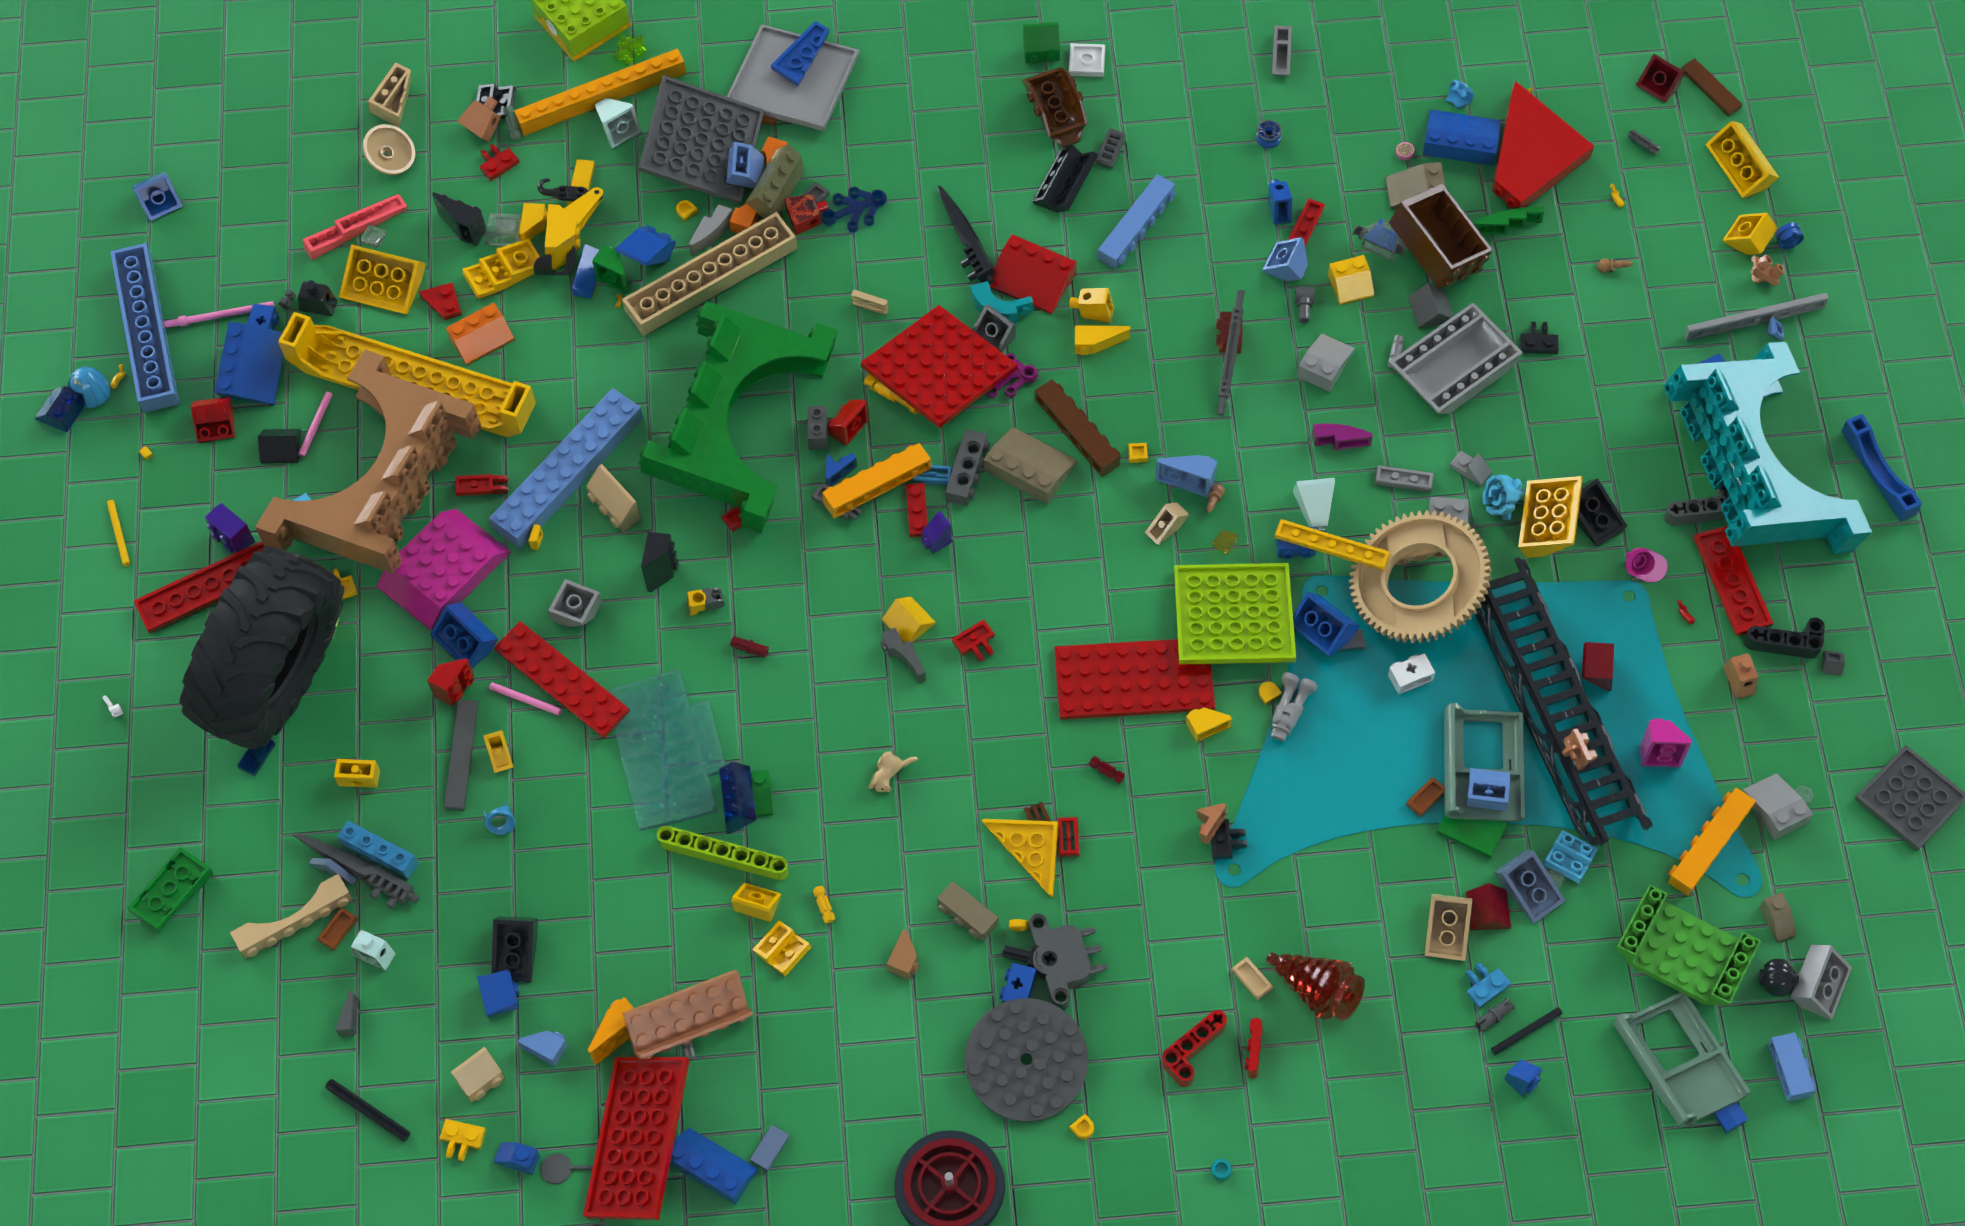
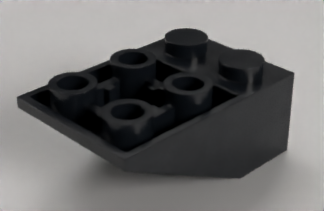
M433 192V199L440 217L461 241L477 246L487 230L482 211L476 206H470L460 200H454L444 194Z

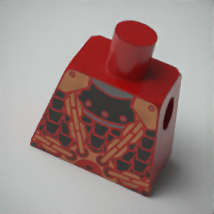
M812 194L784 198L785 210L795 235H799L821 224L820 213L829 211L826 200L816 203Z

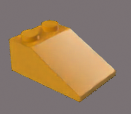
M625 997L611 1004L588 1048L589 1055L595 1066L630 1039L622 1013L633 1009V1006Z

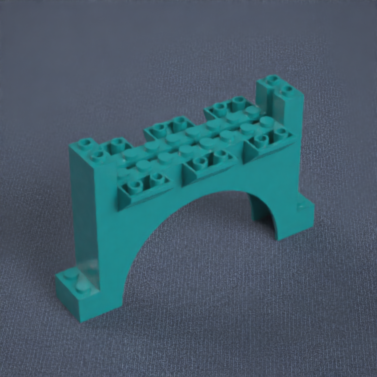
M1786 342L1767 343L1753 360L1680 365L1663 385L1664 391L1670 402L1688 400L1680 410L1688 433L1693 442L1704 438L1709 448L1700 459L1713 490L1725 486L1730 495L1721 505V508L1729 525L1725 532L1731 546L1827 538L1833 554L1853 552L1872 533L1858 500L1830 497L1806 486L1782 466L1765 439L1760 420L1762 399L1783 392L1778 380L1800 373Z

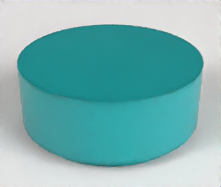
M1217 1159L1212 1163L1211 1175L1214 1179L1225 1181L1230 1177L1232 1166L1227 1160Z

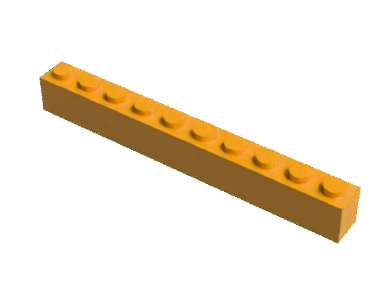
M677 48L514 110L518 126L523 136L596 109L595 104L600 100L606 98L619 100L659 85L663 75L671 78L685 75V62Z

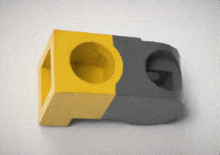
M706 588L687 592L690 616L697 615L699 611L719 609L725 604L720 588Z

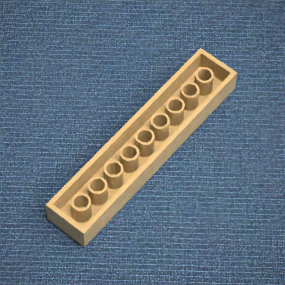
M775 212L622 299L624 311L640 333L645 336L797 249L796 236L779 214Z

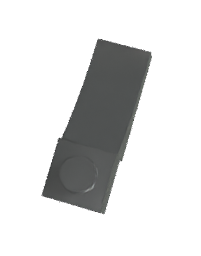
M896 628L881 633L882 641H880L883 652L887 651L889 657L894 656L903 662L911 670L918 683L926 681L925 671L911 641L903 643Z

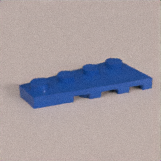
M815 21L771 64V69L796 86H799L827 39L829 29Z

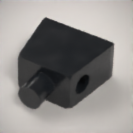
M313 280L304 281L298 294L299 311L332 317L338 301L327 285L317 284Z

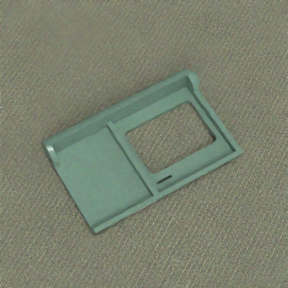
M1450 703L1444 708L1446 817L1452 819L1511 822L1522 821L1525 818L1523 712L1464 710L1458 703ZM1465 721L1493 722L1502 725L1503 768L1501 770H1483L1510 773L1509 800L1506 811L1466 806L1470 768L1464 767L1463 723Z
M1680 992L1634 1015L1622 1013L1615 1018L1613 1024L1679 1128H1684L1744 1099L1751 1093L1687 995ZM1667 1011L1673 1014L1699 1054L1698 1057L1669 1071H1665L1661 1067L1636 1027Z

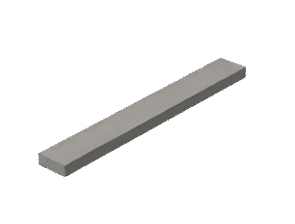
M1822 293L1688 325L1684 337L1686 341L1768 322L1772 317L1777 320L1823 309L1829 297L1827 293Z

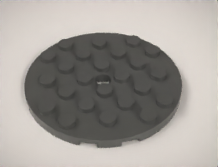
M1020 998L995 1006L977 1022L967 1042L965 1069L973 1092L984 1106L995 1112V1114L1009 1120L1036 1122L1057 1115L1076 1098L1087 1075L1088 1050L1080 1028L1065 1011L1043 1000ZM1024 1054L1032 1057L1033 1061L1030 1065L1022 1064L1020 1059Z

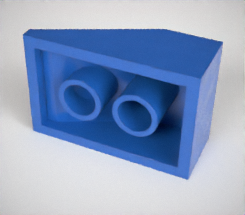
M646 225L645 227L637 228L616 247L615 251L647 266L670 261L676 241L671 239L669 234L659 233L655 231L654 227Z

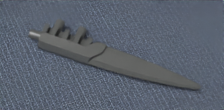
M299 833L293 834L294 837L324 858L331 859L347 872L369 884L370 888L374 889L370 894L371 898L376 900L382 892L385 893L386 897L390 898L386 903L389 908L393 909L398 902L405 906L409 900L415 904L419 901L420 897L414 894V887L380 867L323 841Z

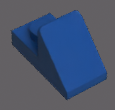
M852 452L847 456H843L838 463L827 455L826 485L832 487L857 467V459Z

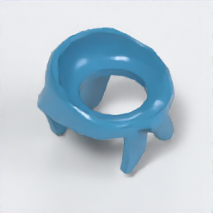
M1455 79L1450 84L1446 101L1452 102L1455 108H1461L1468 105L1473 100L1475 94L1466 83Z
M504 802V806L492 810L488 815L483 811L486 821L484 826L491 833L503 835L513 831L516 826L515 818L510 811V806L506 802ZM496 815H504L507 818L506 823L500 827L493 826L491 821Z

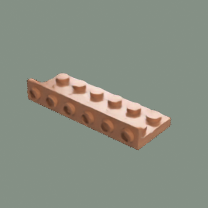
M736 969L622 1013L634 1054L639 1059H649L655 1053L660 1051L667 1052L673 1046L690 1043L696 1037L708 1036L711 1031L726 1029L729 1027V1024L744 1022L753 1015L752 1011L748 1008L739 973Z

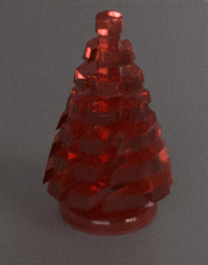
M1273 952L1269 953L1266 958V962L1276 966V973L1283 977L1286 984H1290L1294 992L1298 991V997L1315 1012L1318 1018L1326 1020L1334 1016L1336 1019L1344 1021L1355 1012L1363 997L1365 980L1362 976L1354 974V967H1350L1352 963L1327 958L1303 957L1297 954L1294 956L1282 954L1279 957V955Z

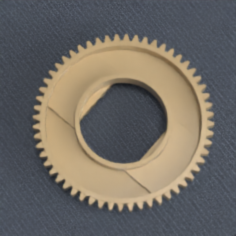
M1426 510L1425 514L1422 515L1421 511H1418L1417 516L1410 512L1409 517L1403 514L1401 520L1398 516L1395 517V522L1388 520V526L1381 524L1382 530L1376 528V535L1370 533L1371 540H1364L1366 545L1389 551L1388 562L1384 571L1358 563L1351 565L1353 572L1349 574L1352 578L1349 580L1351 584L1349 589L1352 592L1350 595L1357 612L1364 619L1365 623L1369 624L1371 629L1374 628L1377 633L1381 632L1382 636L1387 635L1389 639L1395 637L1396 641L1402 639L1404 643L1409 638L1411 643H1414L1416 639H1418L1419 643H1422L1423 638L1430 642L1432 636L1435 640H1438L1439 634L1444 638L1446 631L1452 634V628L1459 630L1461 624L1466 625L1465 621L1467 619L1471 620V615L1477 613L1476 608H1481L1480 602L1485 601L1484 594H1488L1486 588L1490 587L1489 580L1492 579L1489 574L1492 573L1490 556L1480 535L1476 533L1474 528L1471 529L1469 524L1466 525L1464 520L1459 521L1456 516L1452 518L1451 514L1445 517L1444 512L1438 515L1436 511H1433L1430 515L1429 511ZM1447 556L1453 564L1451 584L1445 593L1435 601L1413 606L1397 601L1390 594L1388 579L1395 564L1406 565L1410 561L1421 562L1430 557L1442 558Z

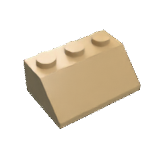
M601 464L586 486L588 490L587 497L592 503H597L600 512L610 518L614 528H619L624 532L641 520L637 502Z

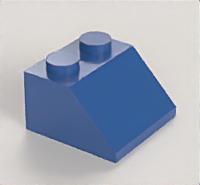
M165 172L132 186L149 221L182 207Z

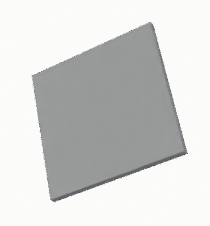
M761 24L726 97L764 109V116L825 131L859 57L860 50L825 41L800 85L796 86L773 71L771 64L801 34Z

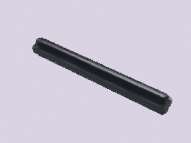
M330 1079L326 1083L325 1087L328 1091L400 1140L405 1142L409 1138L410 1132L335 1080Z

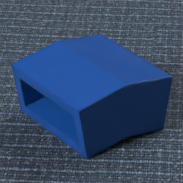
M1737 1102L1713 1113L1726 1134L1745 1124L1748 1120Z

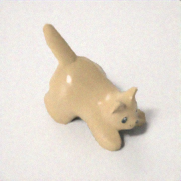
M890 751L883 753L877 763L878 771L874 773L868 789L875 787L877 792L890 793L892 790L889 785L890 779L903 767L917 761L918 757H909L903 761Z

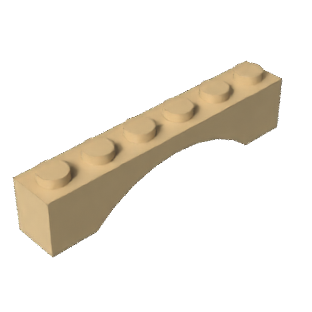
M336 874L320 883L311 900L292 916L272 923H246L230 932L243 957H253L260 950L275 945L278 940L292 936L298 929L310 926L313 921L320 917L328 916L331 911L345 907L353 899L340 875Z

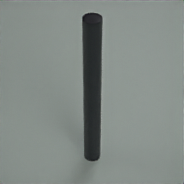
M1557 1007L1491 1048L1492 1053L1497 1055L1562 1015L1561 1009Z

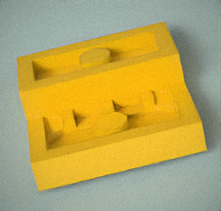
M778 921L753 948V952L786 977L812 947L807 941L796 935L793 929Z

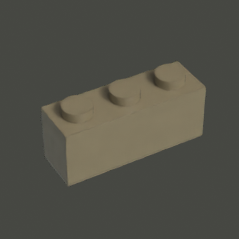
M953 881L937 898L938 909L943 914H949L953 917V921L958 926H964L968 929V933L974 939L979 938L984 942L999 925V917Z

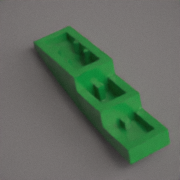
M1544 206L1516 208L1484 216L1472 221L1480 234H1507L1508 228H1525L1526 222H1542L1545 211Z

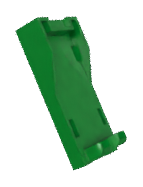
M180 847L127 908L148 926H152L160 932L185 901L199 891L214 873L209 866Z

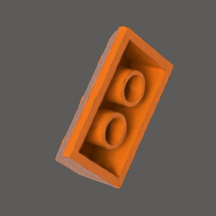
M494 302L446 327L449 340L466 365L515 340L503 315Z

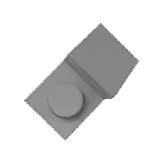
M1460 451L1450 463V468L1479 486H1482L1492 473L1480 454L1472 458L1463 451Z

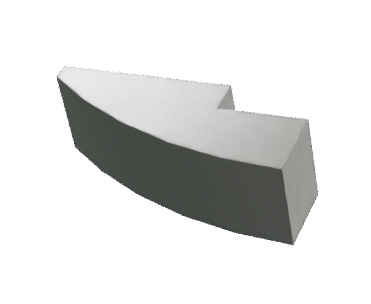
M1274 25L1272 75L1290 76L1292 26Z
M718 204L711 218L703 217L689 242L690 254L694 255L702 251L722 235L730 224L729 221L732 217L731 208Z

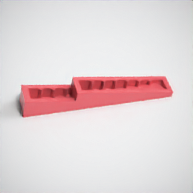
M399 194L335 220V226L302 239L303 248L311 260H314L407 209V205Z

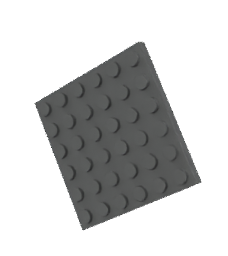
M663 75L638 171L740 204L745 187L726 183L729 150L734 142L749 144L755 148L764 109Z

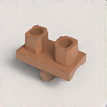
M1756 255L1751 258V261L1754 263L1751 274H1753L1752 281L1755 283L1768 281L1776 287L1779 284V277L1784 274V267L1779 263L1771 267L1773 263L1768 255H1764L1761 258Z
M1573 729L1571 734L1564 738L1566 748L1562 751L1564 757L1570 756L1578 770L1584 769L1597 758L1595 750H1588L1586 747L1589 743L1587 733H1580L1578 729Z

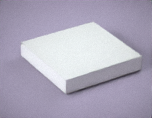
M1070 43V76L1104 77L1105 45Z

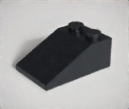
M1598 478L1588 480L1582 484L1577 519L1578 527L1596 547L1627 527V524Z
M498 916L493 919L491 974L508 970L513 981H532L538 918Z

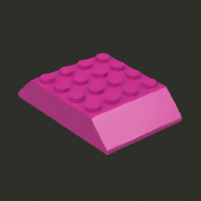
M453 509L440 512L399 552L402 558L400 567L396 568L393 574L383 571L377 588L432 631L445 606L462 602L511 552L459 510Z

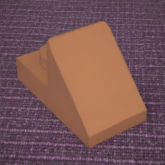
M1221 803L1196 810L1197 819L1203 822L1199 829L1201 842L1208 845L1228 814L1226 804Z

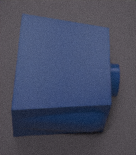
M508 970L477 976L488 1018L518 1008L519 1004L516 995L520 994L517 982L513 983L511 973Z

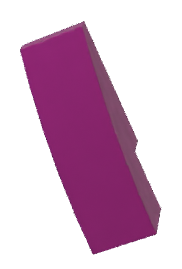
M1313 424L1312 429L1314 446L1333 444L1334 450L1371 446L1373 438L1372 433L1348 425Z

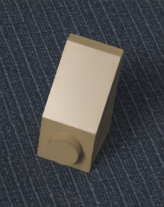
M1177 502L1165 504L1145 533L1157 545H1160L1182 526L1189 514Z

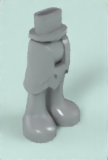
M1289 672L1283 673L1281 681L1285 689L1282 699L1274 711L1270 737L1283 742L1286 740L1287 735L1291 734V730L1301 716L1306 698L1313 694L1318 687L1314 681L1302 679L1295 702L1290 703L1298 687L1299 678Z

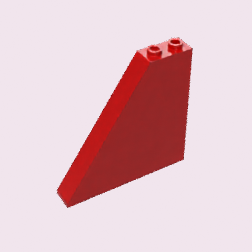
M1517 81L1514 83L1510 95L1492 192L1512 209L1527 207L1588 160L1594 149L1593 144Z

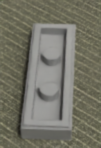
M1377 465L1375 485L1431 493L1434 473Z

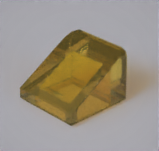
M1222 530L1212 542V545L1228 554L1237 543L1239 535Z

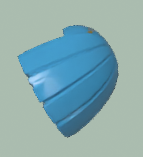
M89 366L80 367L71 374L68 381V391L83 393L87 408L100 406L110 397L111 387L109 382L95 368Z

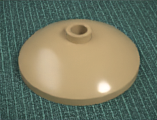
M388 124L377 125L370 129L364 137L362 145L364 156L368 163L377 171L387 175H398L407 171L413 164L415 147L411 138L402 129Z

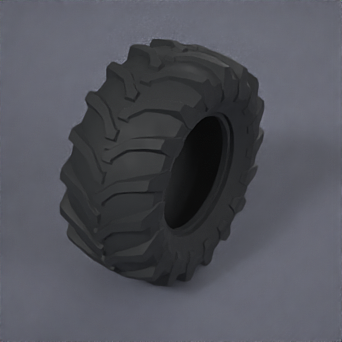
M265 546L262 552H254L246 566H241L237 570L230 586L221 593L219 603L204 624L206 627L191 653L193 658L182 681L184 687L179 701L183 706L182 714L198 727L219 739H225L235 745L257 750L259 746L265 747L273 735L277 736L280 733L287 718L294 714L300 699L312 684L315 672L318 671L323 662L324 653L335 633V625L343 606L341 600L344 586L341 585V580L323 566L296 553L270 546Z

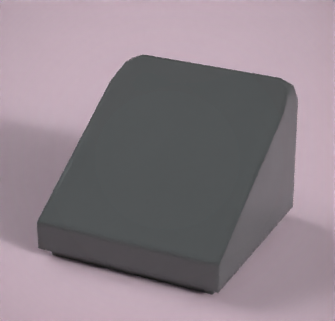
M1824 651L1822 672L1842 675L1845 665L1844 654Z

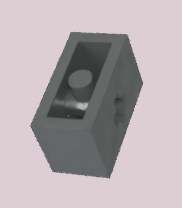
M808 406L809 450L828 449L827 406Z

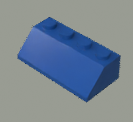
M691 1128L686 1129L674 1140L670 1166L736 1205L756 1175L758 1168Z

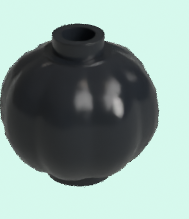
M1772 959L1764 965V969H1760L1759 982L1760 985H1764L1765 991L1769 994L1785 996L1793 990L1795 984L1799 983V972L1795 971L1792 964L1787 960Z

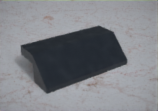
M1074 145L1062 147L1032 203L1056 213L1068 211L1098 155L1094 151L1082 154Z

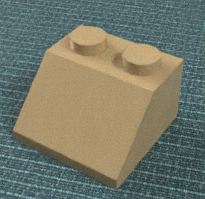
M485 1047L451 1071L457 1085L471 1103L482 1099L488 1090L498 1087L505 1078L501 1069Z

